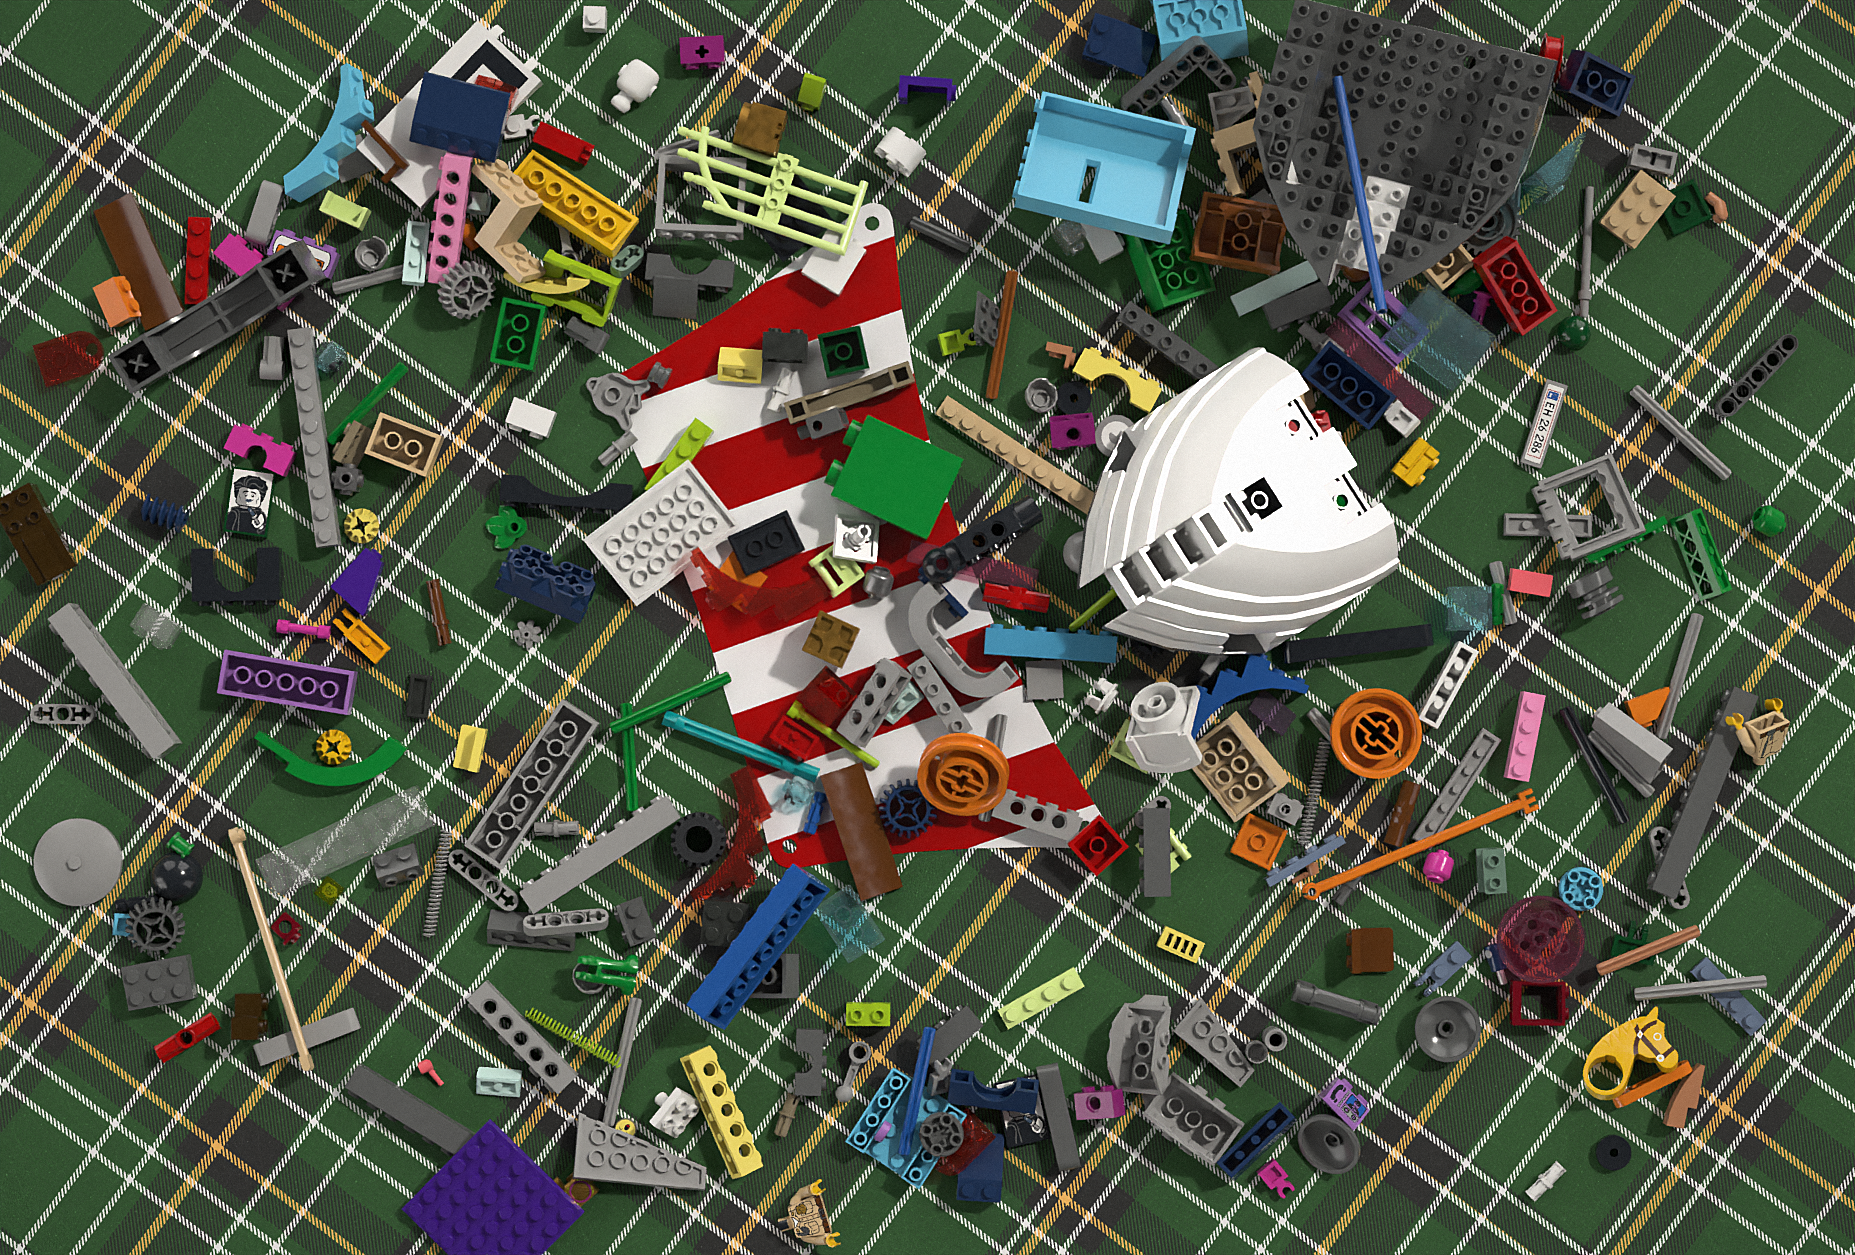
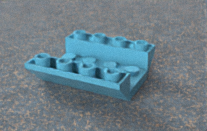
M1151 0L1160 43L1161 62L1192 36L1203 38L1222 60L1249 55L1247 27L1242 0ZM1201 46L1196 47L1194 52L1200 50ZM1185 61L1179 62L1177 66L1183 65Z
M893 1067L845 1142L860 1152L867 1153L901 1175L902 1179L920 1189L940 1158L939 1156H933L922 1146L919 1137L921 1124L929 1115L936 1112L950 1113L962 1124L967 1114L952 1103H948V1100L939 1094L931 1096L924 1085L910 1154H899L898 1149L913 1078ZM886 1120L892 1124V1127L882 1143H879L874 1137Z

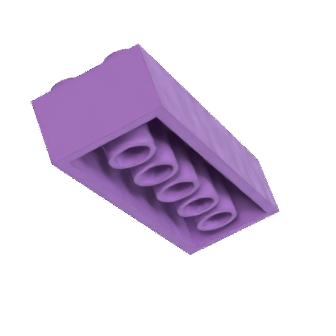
M224 650L217 693L351 715L358 672Z

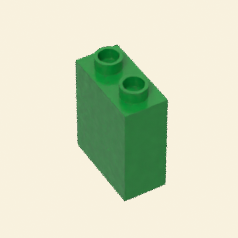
M867 415L864 424L853 419L842 442L852 447L846 463L834 459L824 481L825 484L834 487L831 497L927 541L964 459Z

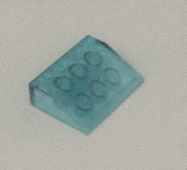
M1585 131L1521 184V187L1537 205L1541 202L1546 204L1565 188L1563 183L1568 180L1587 134Z
M1429 283L1419 290L1384 337V339L1451 391L1459 385L1497 338Z

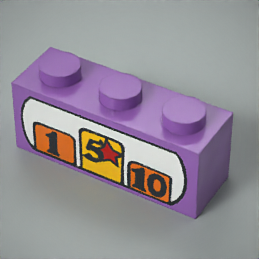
M284 228L282 232L276 230L267 255L271 256L287 245L302 239L295 237L296 233ZM304 236L303 240L325 276L331 280L341 255L336 253V248L327 244L320 247L315 245L316 240Z

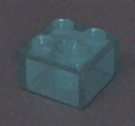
M1492 586L1444 587L1445 631L1492 630Z

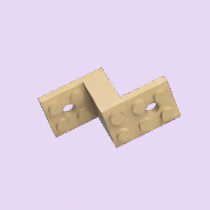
M1255 71L1249 73L1250 79L1247 82L1251 93L1256 94L1257 100L1254 101L1257 110L1265 81L1263 75ZM1255 118L1213 132L1214 138L1211 139L1214 151H1217L1221 158L1217 160L1220 171L1226 174L1227 180L1224 181L1226 190L1237 198L1246 196L1233 154L1257 146L1253 131Z
M497 159L495 163L487 161L475 164L471 172L500 199V202L474 240L518 283L543 277L547 270L543 268L538 259L532 257L526 251L524 245L517 241L544 202L538 198V194L535 191L529 189L523 183L521 177L515 175L508 168L504 161Z

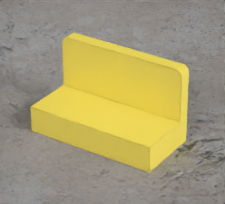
M721 347L718 360V380L761 384L762 350Z
M469 725L461 726L453 764L455 768L479 772L488 729Z

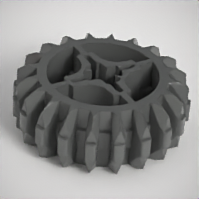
M151 897L149 904L145 899L142 900L143 907L135 904V911H129L131 918L126 919V924L129 926L125 927V932L130 933L127 939L129 941L134 940L132 943L133 948L140 945L139 952L142 953L147 949V955L149 956L152 954V951H156L157 956H160V950H163L166 954L169 953L168 946L175 949V942L181 943L182 941L179 935L185 934V930L182 928L185 926V921L181 920L183 913H177L179 907L174 906L170 908L172 905L170 900L163 904L162 897L159 899V903H155L154 897ZM150 912H158L155 916L145 915ZM166 915L173 922V931L169 930L168 926L164 924ZM138 922L147 929L145 938L141 936L137 929ZM159 922V929L156 927V930L153 929L151 932L152 924H158ZM156 937L165 938L161 941H152Z

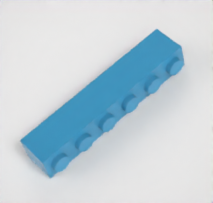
M990 624V628H985L984 654L1116 663L1117 637L1112 636L1113 632L1100 631L1099 635H1091L1089 630H1078L1077 634L1069 633V629L1056 628V632H1047L1046 627H1034V631L1025 630V626L1012 625V629H1003L1002 624Z

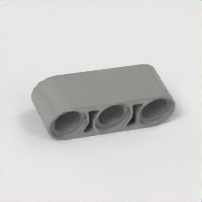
M266 180L262 182L246 231V241L268 246L284 199V186Z

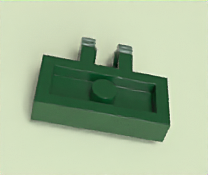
M1630 920L1627 937L1614 934L1609 955L1617 957L1649 944V942H1646L1649 924L1644 923L1641 928L1640 940L1633 939L1636 921ZM1656 954L1640 960L1638 963L1653 966Z

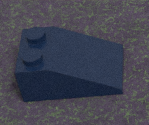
M1095 13L1082 59L1144 78L1157 36L1120 20Z
M1572 49L1555 90L1619 117L1636 76L1587 51Z
M963 1131V1142L959 1149L957 1200L1001 1203L1004 1134Z

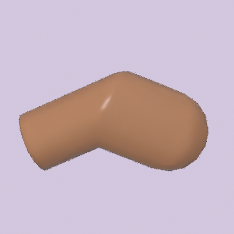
M1710 191L1704 200L1714 207L1715 214L1712 219L1716 223L1721 224L1728 217L1726 203Z

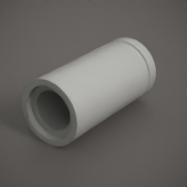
M1269 1026L1263 1030L1262 1042L1270 1050L1280 1051L1285 1048L1287 1037L1281 1029L1276 1026ZM1279 1034V1040L1271 1044L1269 1042L1270 1036Z

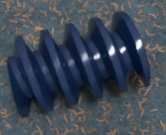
M148 493L141 508V515L143 521H147L150 518L152 524L158 522L160 527H164L167 524L168 530H172L175 527V532L180 533L188 521L190 509L184 513V506L181 505L178 510H175L174 502L170 507H167L166 499L159 504V497L157 496L151 501V494Z

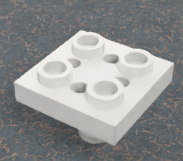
M838 513L835 516L832 557L875 564L877 562L880 520Z
M676 1087L669 1097L664 1092L656 1096L655 1103L660 1106V1109L649 1122L659 1130L677 1138L685 1130L690 1120L697 1115L701 1106L697 1098Z

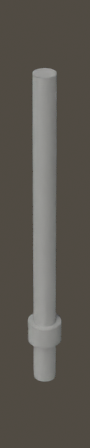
M1591 186L1585 187L1581 290L1578 291V300H1580L1579 317L1588 318L1589 300H1591L1592 291H1589L1594 187Z

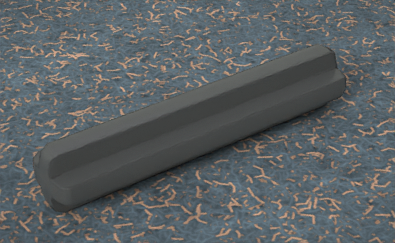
M916 216L912 218L909 224L910 228L964 253H967L971 246L970 241Z

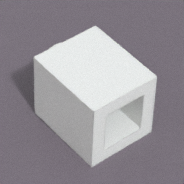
M584 6L583 29L585 32L607 33L606 7Z

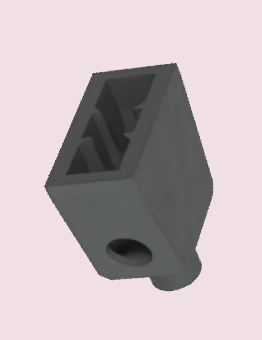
M836 407L806 418L807 424L797 427V432L801 440L809 437L812 440H819L848 430L850 423L845 409ZM819 423H822L821 430L818 428Z

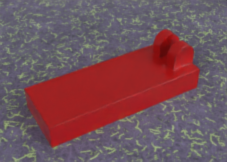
M540 121L532 139V142L586 166L595 146L543 121Z

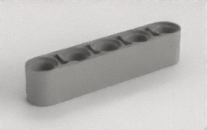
M350 1008L302 1026L301 1030L307 1048L360 1029L361 1026L354 1008ZM292 1031L253 1045L260 1066L298 1052Z

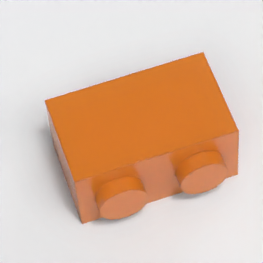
M125 276L112 277L93 287L110 328L122 327L142 316L139 304L134 299L130 290L131 286Z

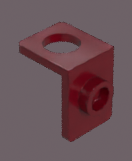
M284 912L274 922L271 929L284 940L282 944L286 946L290 943L295 944L302 936L300 932L303 927L287 912ZM284 920L292 924V929L289 933H283L279 928L280 923Z

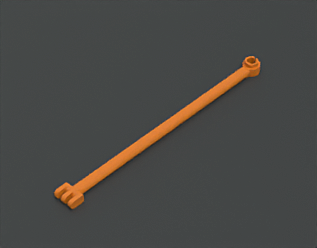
M1532 788L1516 793L1518 800L1316 884L1308 882L1303 885L1302 893H1308L1310 888H1314L1315 894L1312 896L1306 894L1303 897L1308 900H1315L1322 892L1522 809L1524 814L1539 809L1538 804L1529 807L1530 803L1536 801L1535 796L1527 799L1525 797L1533 793Z

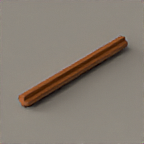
M1008 270L1005 277L997 325L998 337L995 340L986 390V398L997 399L1018 279V272Z

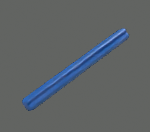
M925 1027L922 1034L898 1153L901 1155H909L911 1151L936 1031L932 1027Z

